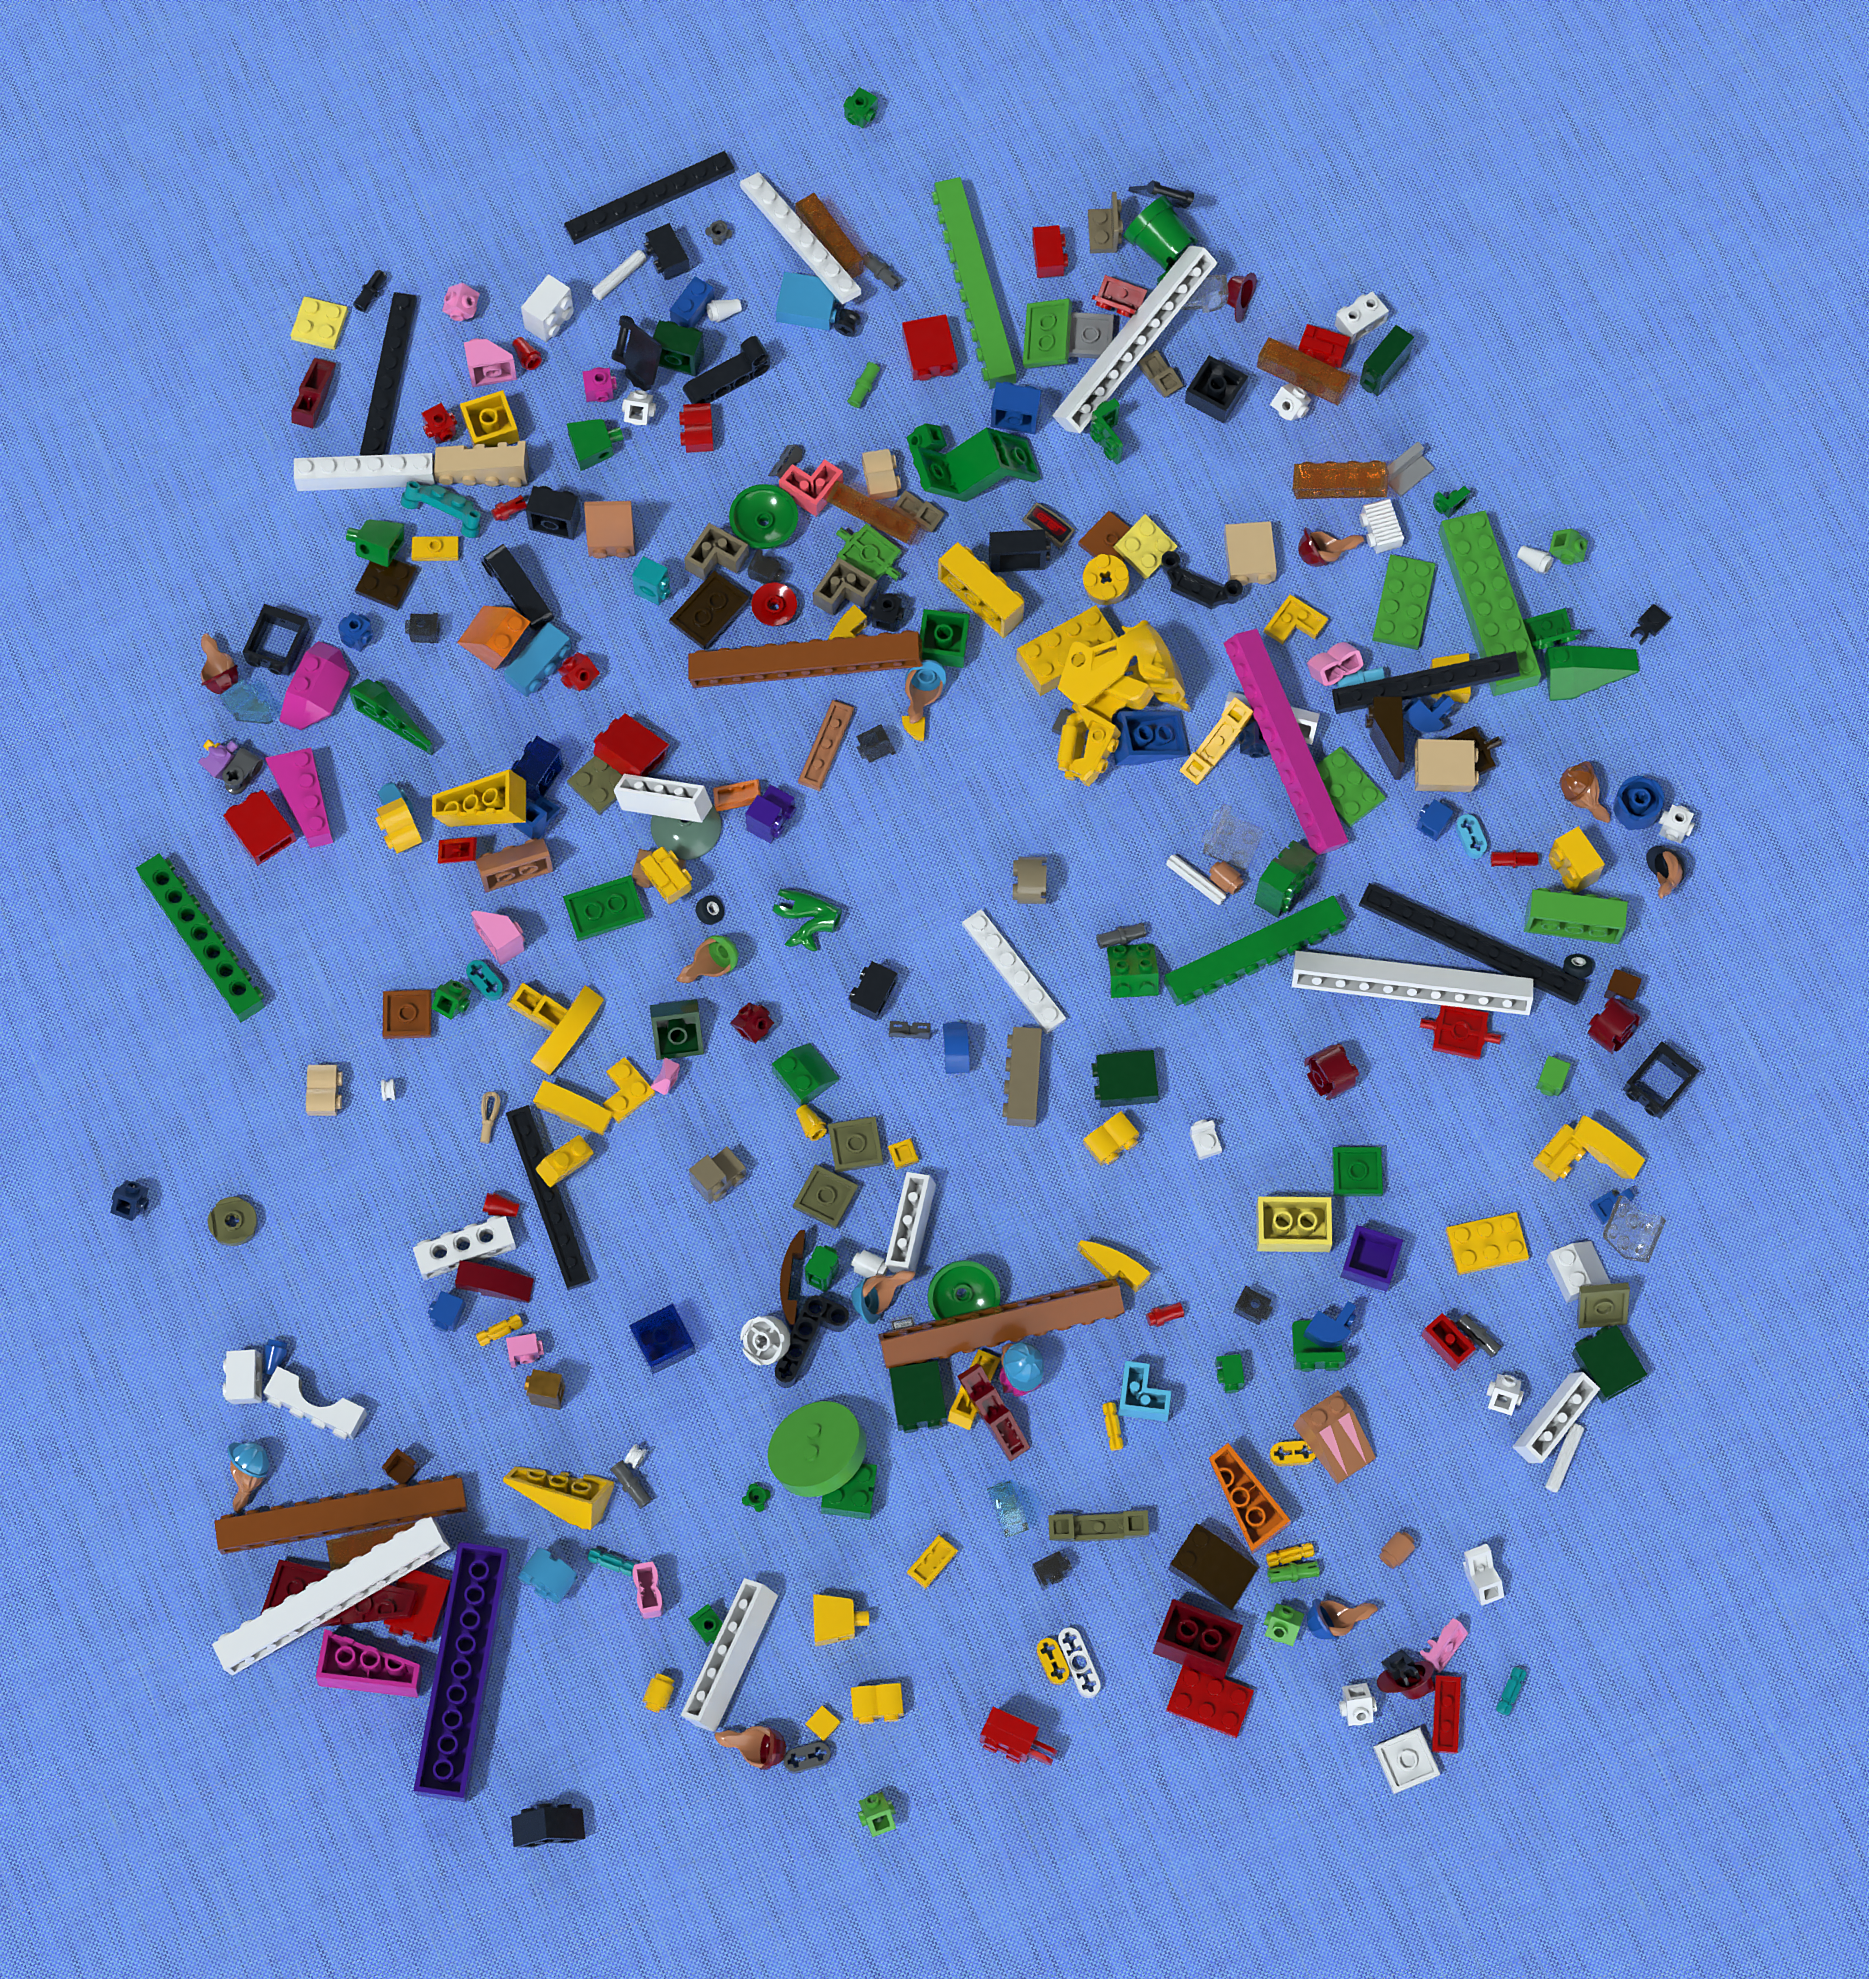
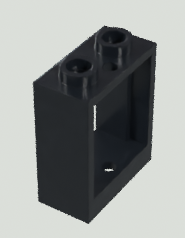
M1045 529L989 532V565L992 573L1045 570L1046 561H1050L1051 551L1050 537L1046 538Z
M264 604L242 651L245 661L256 668L260 666L267 668L273 674L281 675L282 673L289 676L310 629L308 619ZM269 623L297 632L284 662L256 653Z
M1661 1041L1626 1082L1623 1090L1630 1100L1638 1101L1644 1106L1645 1111L1649 1115L1658 1117L1661 1120L1695 1080L1699 1070ZM1656 1059L1684 1080L1663 1106L1635 1085Z

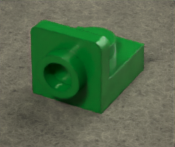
M1463 486L1458 491L1456 489L1453 490L1447 498L1437 491L1433 499L1434 508L1449 519L1468 502L1471 491Z

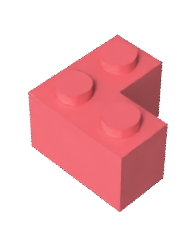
M825 459L811 476L792 464L779 480V488L785 490L797 505L817 517L842 486L843 471Z

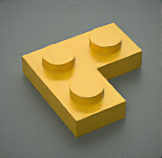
M1289 594L1264 628V633L1282 645L1295 627L1311 638L1316 639L1327 624L1328 618Z
M626 1057L606 1071L609 1078L620 1090L603 1103V1107L613 1113L612 1118L618 1124L656 1095L655 1091Z

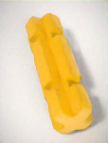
M515 1314L509 1317L508 1321L503 1320L489 1327L487 1331L478 1332L476 1338L481 1346H485L490 1343V1340L493 1339L495 1341L511 1333L512 1329L517 1330L521 1328L523 1322L520 1316Z
M1114 1402L1105 1403L1102 1409L1103 1414L1106 1415L1105 1424L1108 1438H1110L1111 1451L1121 1450L1124 1445L1120 1437L1121 1429L1118 1415H1116V1404Z
M1312 1543L1302 1544L1301 1547L1294 1546L1279 1550L1278 1553L1266 1554V1562L1269 1567L1279 1566V1563L1286 1564L1301 1560L1302 1557H1313L1315 1552Z

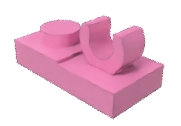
M1452 1618L1449 1624L1442 1629L1437 1642L1433 1640L1427 1641L1432 1648L1431 1651L1427 1653L1421 1650L1420 1654L1426 1661L1433 1664L1436 1672L1441 1673L1468 1635V1632L1460 1621Z

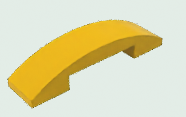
M1234 697L1222 713V718L1179 771L1196 785H1199L1237 739L1254 711L1240 699Z
M584 985L571 1003L570 1008L530 1062L547 1075H550L582 1034L604 999Z

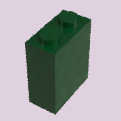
M1398 325L1393 327L1364 362L1359 384L1366 392L1378 396L1410 358L1414 336Z
M1154 1050L1096 1055L1095 1063H1091L1092 1077H1097L1098 1086H1094V1098L1099 1100L1100 1108L1158 1102L1159 1094Z
M1607 1325L1599 1329L1595 1333L1597 1336L1590 1340L1587 1337L1575 1343L1576 1347L1571 1353L1581 1371L1600 1388L1596 1395L1602 1404L1643 1382L1648 1375L1617 1325L1611 1328Z
M938 1361L889 1368L898 1431L903 1430L904 1433H913L921 1427L938 1429L943 1427L942 1424H947Z

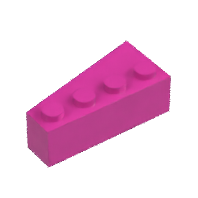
M306 748L265 758L268 768L309 847L314 848L333 843L312 749Z
M324 1629L316 1672L319 1686L419 1697L423 1675L420 1664L391 1653H384L375 1647L360 1644L351 1638L342 1637Z

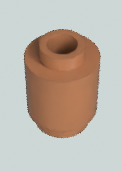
M1226 861L1216 862L1209 871L1211 873L1209 879L1223 891L1229 892L1232 895L1237 893L1245 882L1241 878L1242 875Z
M1396 1532L1382 1547L1379 1558L1392 1569L1400 1566L1414 1551V1539L1406 1532L1402 1534Z

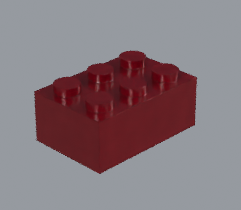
M1172 1599L1153 1654L1224 1680L1243 1625Z

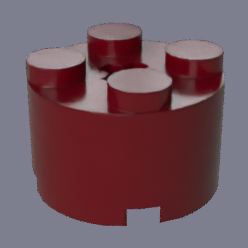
M1611 997L1605 1004V1010L1601 1015L1597 1013L1590 1020L1589 1025L1591 1028L1587 1034L1596 1043L1613 1054L1614 1051H1619L1634 1034L1632 1027L1633 1025L1638 1027L1642 1017L1621 1000Z
M1331 1044L1305 1058L1304 1061L1305 1067L1309 1065L1310 1072L1307 1073L1311 1085L1320 1096L1326 1095V1100H1330L1354 1087L1356 1083L1355 1078L1359 1076L1357 1067L1353 1063L1350 1064L1346 1057V1051L1341 1044Z

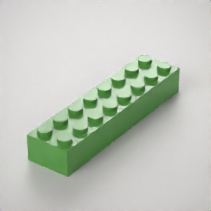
M1486 511L1441 521L1438 534L1480 658L1514 651L1517 653L1521 676L1489 682L1493 697L1538 686L1541 672Z

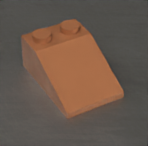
M631 501L584 502L589 557L593 556L594 558L601 559L606 556H617L619 558L635 556V527Z

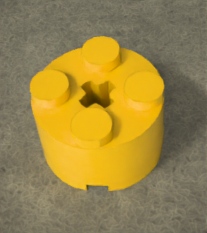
M1100 554L1088 562L1083 572V584L1088 597L1099 605L1116 604L1126 597L1130 588V577L1128 569L1122 560L1112 555ZM1110 577L1111 582L1106 581L1103 584L1102 578Z

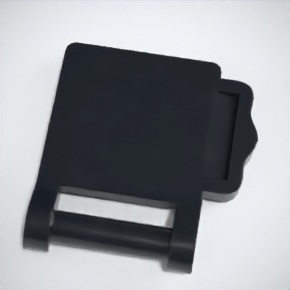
M1154 180L1148 185L1132 186L1128 190L1129 192L1153 199L1166 196L1172 205L1177 208L1186 209L1190 207L1194 200V192L1189 190L1183 192L1162 186L1160 182Z
M622 315L619 318L620 330L616 349L612 351L611 358L626 366L625 376L632 382L634 387H638L642 391L650 390L651 385L655 383L662 345L638 327L631 317ZM629 330H631V331H630L629 340H628L627 349H626V353H625L624 350H625V346H626V341H627V337H628V332H629Z

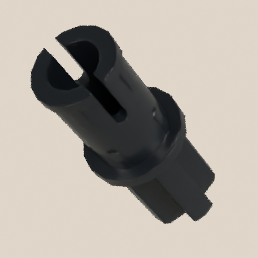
M375 271L368 283L362 286L363 290L353 302V306L357 310L365 312L373 298L378 296V290L387 279V275L383 271Z

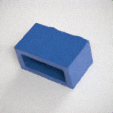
M695 276L670 308V320L679 326L694 328L707 311L706 305L715 300L714 287Z

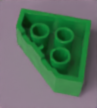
M1294 840L1290 842L1289 849L1285 847L1279 853V859L1275 857L1270 862L1259 879L1254 904L1277 918L1282 912L1287 913L1293 903L1292 899L1295 893L1298 895L1301 892L1307 875L1311 876L1318 865L1315 863L1317 854Z

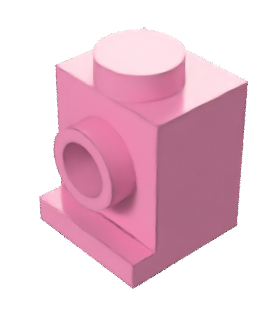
M535 1333L506 1338L509 1361L512 1368L516 1367V1362L529 1364L535 1362V1359L540 1358V1355H544L542 1340L537 1341Z

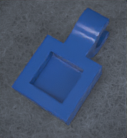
M1630 1188L1617 1196H1614L1609 1191L1591 1202L1590 1207L1602 1225L1623 1214L1624 1210L1621 1206L1631 1202L1634 1194Z

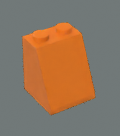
M483 606L457 643L495 670L505 659L530 621L512 608Z

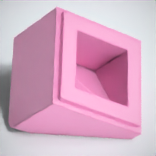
M664 1058L661 1072L651 1084V1088L663 1095L667 1094L677 1081L680 1065L668 1058Z

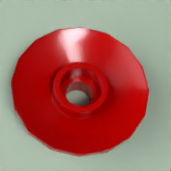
M777 582L767 583L759 587L753 594L751 601L752 612L756 619L764 625L772 627L782 626L795 615L797 599L793 591L786 585ZM772 605H777L779 608L777 610H771L770 607Z

